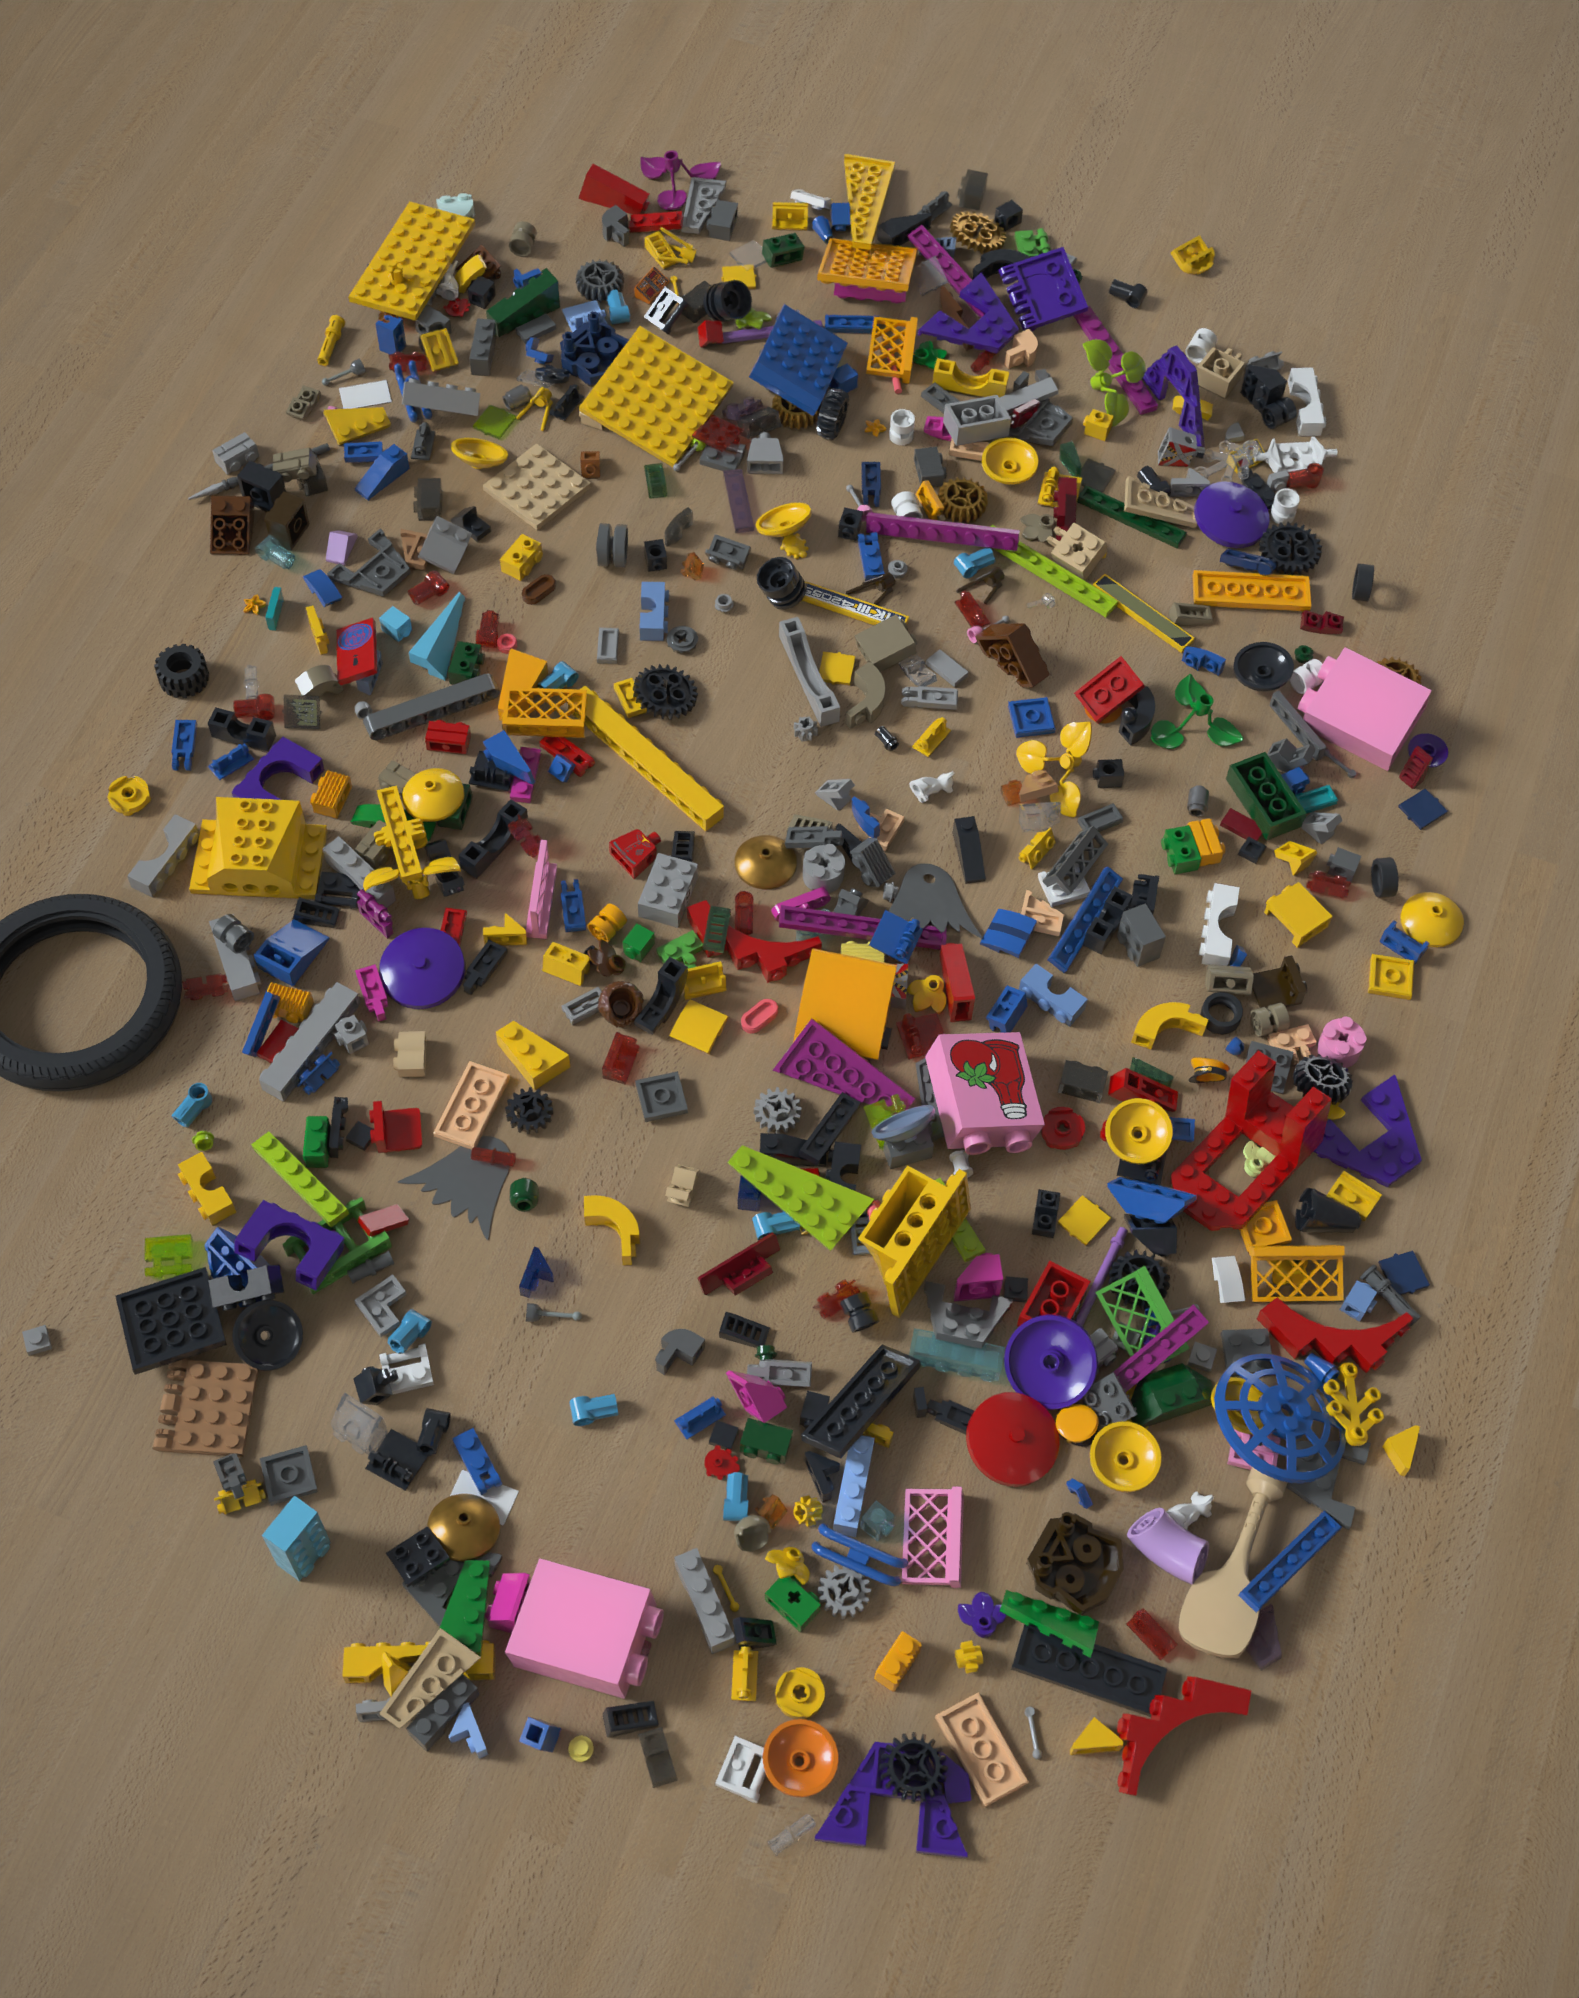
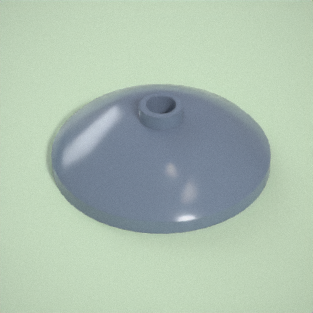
M932 1105L910 1108L885 1119L876 1125L871 1133L875 1139L880 1141L899 1142L904 1140L905 1143L911 1142L917 1138V1134L928 1126L934 1117L935 1109Z

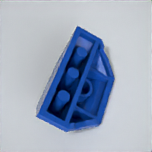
M1118 1177L1107 1183L1108 1189L1126 1213L1135 1215L1139 1219H1152L1160 1224L1167 1223L1168 1220L1176 1217L1197 1200V1195L1142 1181L1129 1180L1123 1177Z
M217 1227L204 1244L205 1250L208 1253L211 1277L215 1279L227 1275H241L243 1286L246 1288L248 1284L247 1270L270 1264L261 1255L253 1262L234 1253V1240L237 1236L221 1227ZM242 1303L238 1304L240 1307H248L242 1306Z

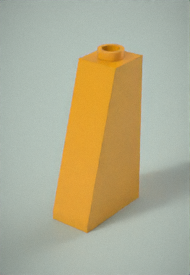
M510 649L498 705L500 721H502L504 716L506 687L538 688V683L548 675L547 661ZM510 694V699L514 703L522 698L519 694ZM533 695V696L530 697L529 699H531V700L533 701V699H534V697H535L536 695ZM525 701L518 707L525 712L530 704ZM514 709L508 714V717H518L521 714Z

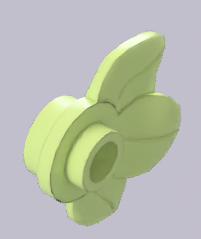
M1249 1141L1243 1150L1246 1157L1244 1169L1248 1175L1257 1177L1276 1156L1264 1147L1259 1148L1255 1142Z

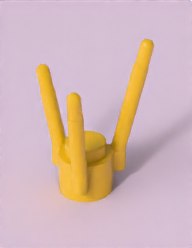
M662 227L660 229L662 232L684 245L680 248L669 244L671 249L681 252L679 257L682 258L657 256L656 259L688 264V262L693 263L697 249Z
M541 387L529 404L518 414L516 419L519 420L534 403L539 407L546 406L541 431H544L550 407L553 404V401L550 400L552 398L551 391Z

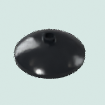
M1256 642L1245 646L1237 653L1233 669L1236 678L1244 686L1256 691H1272L1281 688L1291 679L1294 662L1289 652L1283 647L1270 642Z
M275 1300L258 1301L246 1307L236 1319L232 1334L233 1345L241 1360L250 1367L266 1371L279 1369L290 1363L298 1354L303 1341L302 1324L298 1315L288 1305ZM263 1331L267 1332L268 1334L266 1340H263L261 1338V1333Z

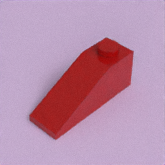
M1124 1068L1110 1076L1108 1096L1122 1102L1135 1098L1147 1100L1153 1098L1155 1103L1165 1111H1176L1178 1091L1128 1068Z

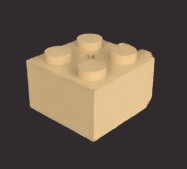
M1212 347L1196 368L1199 386L1226 398L1243 377L1246 363L1241 361L1242 354L1238 353L1233 357L1231 356L1232 349L1230 348L1223 352Z
M1073 523L1067 532L1059 527H1055L1053 531L1062 539L1058 541L1051 536L1046 539L1049 544L1055 547L1051 552L1053 561L1085 581L1107 552L1105 541L1076 523Z

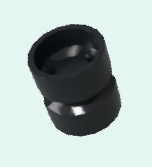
M1283 397L1275 403L1263 407L1261 410L1262 420L1269 429H1275L1283 423L1295 419L1297 415L1296 406L1288 397Z
M867 1291L852 1295L840 1302L844 1314L850 1316L848 1324L852 1333L867 1329L879 1322L875 1310L869 1308L872 1302Z

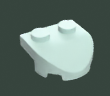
M462 193L456 197L442 196L440 199H436L439 210L465 217H475L471 195Z

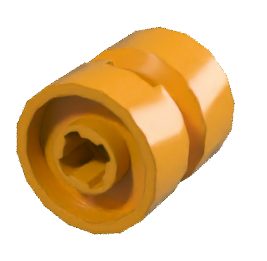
M607 904L587 926L590 933L597 940L600 941L602 939L608 943L615 936L616 931H619L627 923V918L618 907L613 904Z

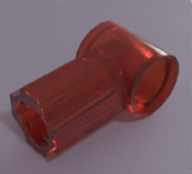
M1311 463L1306 469L1288 472L1289 479L1286 488L1292 489L1301 486H1307L1308 488L1318 487L1324 471L1322 465Z
M431 571L426 575L423 582L408 590V595L415 605H419L434 595L438 597L443 596L449 590L450 585L438 571Z
M487 610L482 613L480 629H477L476 644H480L484 648H497V630L500 618L499 614L493 610Z
M260 694L256 699L234 700L236 718L257 717L271 720L275 715V698L270 694Z
M740 891L735 896V929L746 935L753 934L754 898L748 891Z

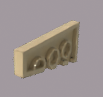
M1127 477L1124 511L1192 528L1197 527L1198 524L1194 515L1195 506L1178 498L1175 500L1169 498L1167 493L1150 489V485L1137 483L1134 481L1135 478Z
M440 1628L379 1714L401 1729L481 1657Z

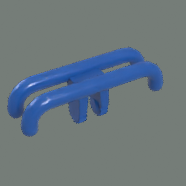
M413 360L409 362L411 376L406 377L405 380L401 365L398 363L394 365L402 397L404 382H409V378L420 380L416 362ZM405 405L410 421L416 423L418 417L413 406ZM422 408L424 417L430 420L432 418L431 409Z
M824 1523L819 1525L818 1530L820 1534L849 1547L850 1550L847 1557L821 1546L818 1541H815L811 1545L814 1553L883 1584L894 1587L901 1584L899 1576L887 1575L868 1567L867 1564L872 1557L893 1567L906 1568L908 1566L906 1558L894 1557L828 1528Z

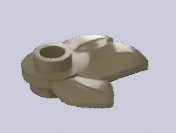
M1029 514L1020 519L1027 526L1023 531V538L1027 540L1038 538L1040 542L1044 543L1047 542L1046 539L1049 536L1052 537V531L1056 526L1053 516L1044 514L1040 517L1036 514Z

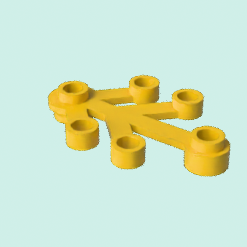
M1343 1363L1337 1370L1340 1371L1338 1379L1345 1383L1347 1399L1339 1391V1383L1336 1380L1330 1379L1324 1384L1323 1389L1334 1400L1326 1406L1329 1415L1333 1416L1346 1429V1441L1352 1446H1362L1368 1440L1367 1431L1374 1424L1381 1422L1384 1419V1414L1380 1409L1374 1408L1368 1413V1418L1361 1424L1359 1415L1371 1403L1377 1402L1381 1398V1393L1377 1388L1371 1387L1357 1403L1354 1379L1357 1377L1358 1369L1353 1363ZM1343 1409L1349 1414L1350 1420L1342 1413Z

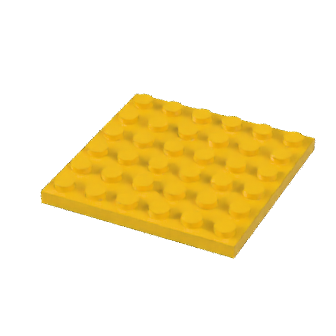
M639 326L579 406V411L673 467L679 462L690 447L693 438L700 433L732 389L734 382Z

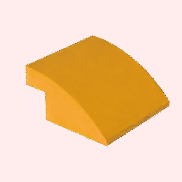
M812 949L793 1042L809 1021L814 1019L860 1056L878 1060L887 1024L897 965Z

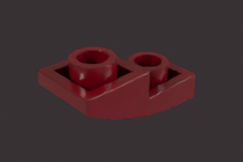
M1304 610L1301 614L1300 629L1320 634H1341L1343 632L1344 617L1328 611L1320 615Z

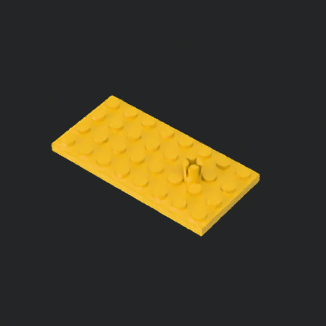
M409 201L348 296L349 302L416 321L473 230L475 219Z

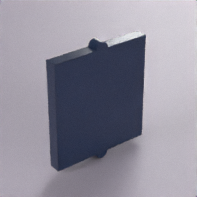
M1426 788L1398 806L1405 813L1407 819L1411 820L1420 830L1448 812L1438 802L1439 799L1435 798Z
M1414 1251L1399 1255L1395 1253L1393 1257L1378 1262L1385 1278L1391 1281V1286L1400 1295L1414 1294L1415 1291L1430 1286Z

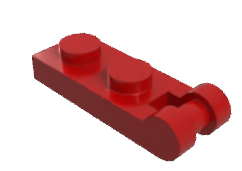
M545 736L539 741L540 747L555 757L556 754H561L574 763L576 766L573 771L579 777L586 773L585 770L595 765V761L590 755L564 737Z

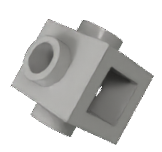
M355 1015L345 1017L335 1024L337 1033L334 1036L340 1046L344 1045L349 1054L369 1045L366 1032H368L362 1020L358 1022Z

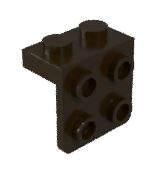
M1292 955L1284 957L1280 968L1253 973L1252 990L1260 1008L1265 1007L1267 1009L1268 1006L1282 1003L1285 1007L1302 1004L1308 988L1306 982L1300 976L1299 964L1295 963Z

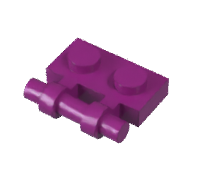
M361 889L357 894L361 898L357 901L360 914L388 939L394 934L391 914L387 912L388 909L383 904L375 901V897L371 893Z

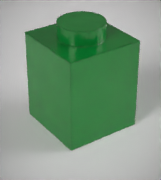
M636 923L623 940V953L630 959L642 962L655 944L654 932Z

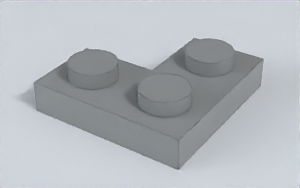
M391 1275L354 1301L381 1338L400 1325L399 1320L390 1310L389 1306L407 1294L395 1276Z

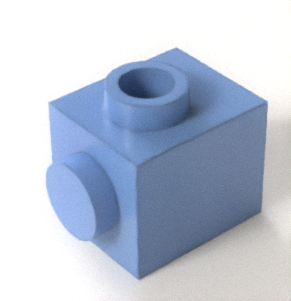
M1357 1280L1340 1310L1360 1322L1365 1312L1371 1313L1377 1301L1373 1299L1377 1291L1373 1290L1369 1284L1361 1283Z

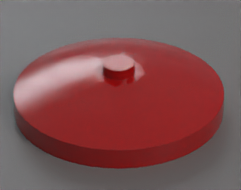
M1004 1392L987 1398L971 1415L966 1431L968 1452L976 1467L990 1480L1009 1487L1027 1486L1040 1480L1053 1467L1059 1452V1432L1053 1417L1041 1403L1021 1393Z

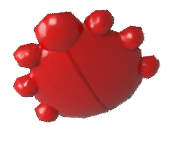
M456 298L455 301H449V304L443 306V308L450 316L463 317L464 312L469 311L467 307H470L471 304L465 298L461 300Z
M716 1445L705 1457L706 1475L711 1476L713 1474L719 1480H722L725 1475L728 1478V1474L740 1470V1465L735 1463L738 1461V1457L730 1455L731 1449L723 1450L719 1445Z

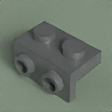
M715 534L709 550L706 549L705 554L708 560L713 563L719 564V562H722L730 569L737 570L739 568L743 570L751 547Z

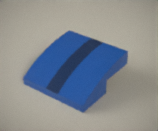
M998 909L980 945L998 953L1002 950L1019 958L1037 924V920L1013 911Z

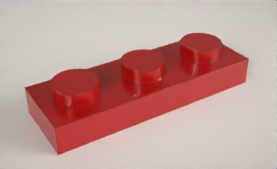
M682 211L631 215L629 230L630 233L661 231L662 227L666 230L682 229L684 215Z

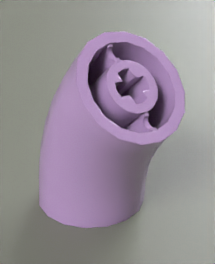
M1156 1508L1147 1512L1128 1530L1127 1536L1131 1542L1148 1559L1167 1573L1191 1585L1202 1574L1208 1557L1209 1542L1184 1529L1163 1508Z

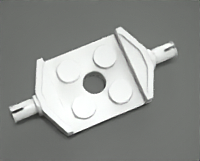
M1311 437L1310 442L1276 444L1275 439H1272L1268 452L1254 453V461L1266 460V463L1269 464L1274 473L1287 470L1288 473L1320 471L1322 462L1326 457H1337L1338 451L1337 449H1324L1315 437Z

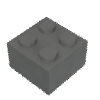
M1146 903L1123 912L1117 938L1127 949L1129 959L1134 961L1137 967L1159 959L1166 936Z

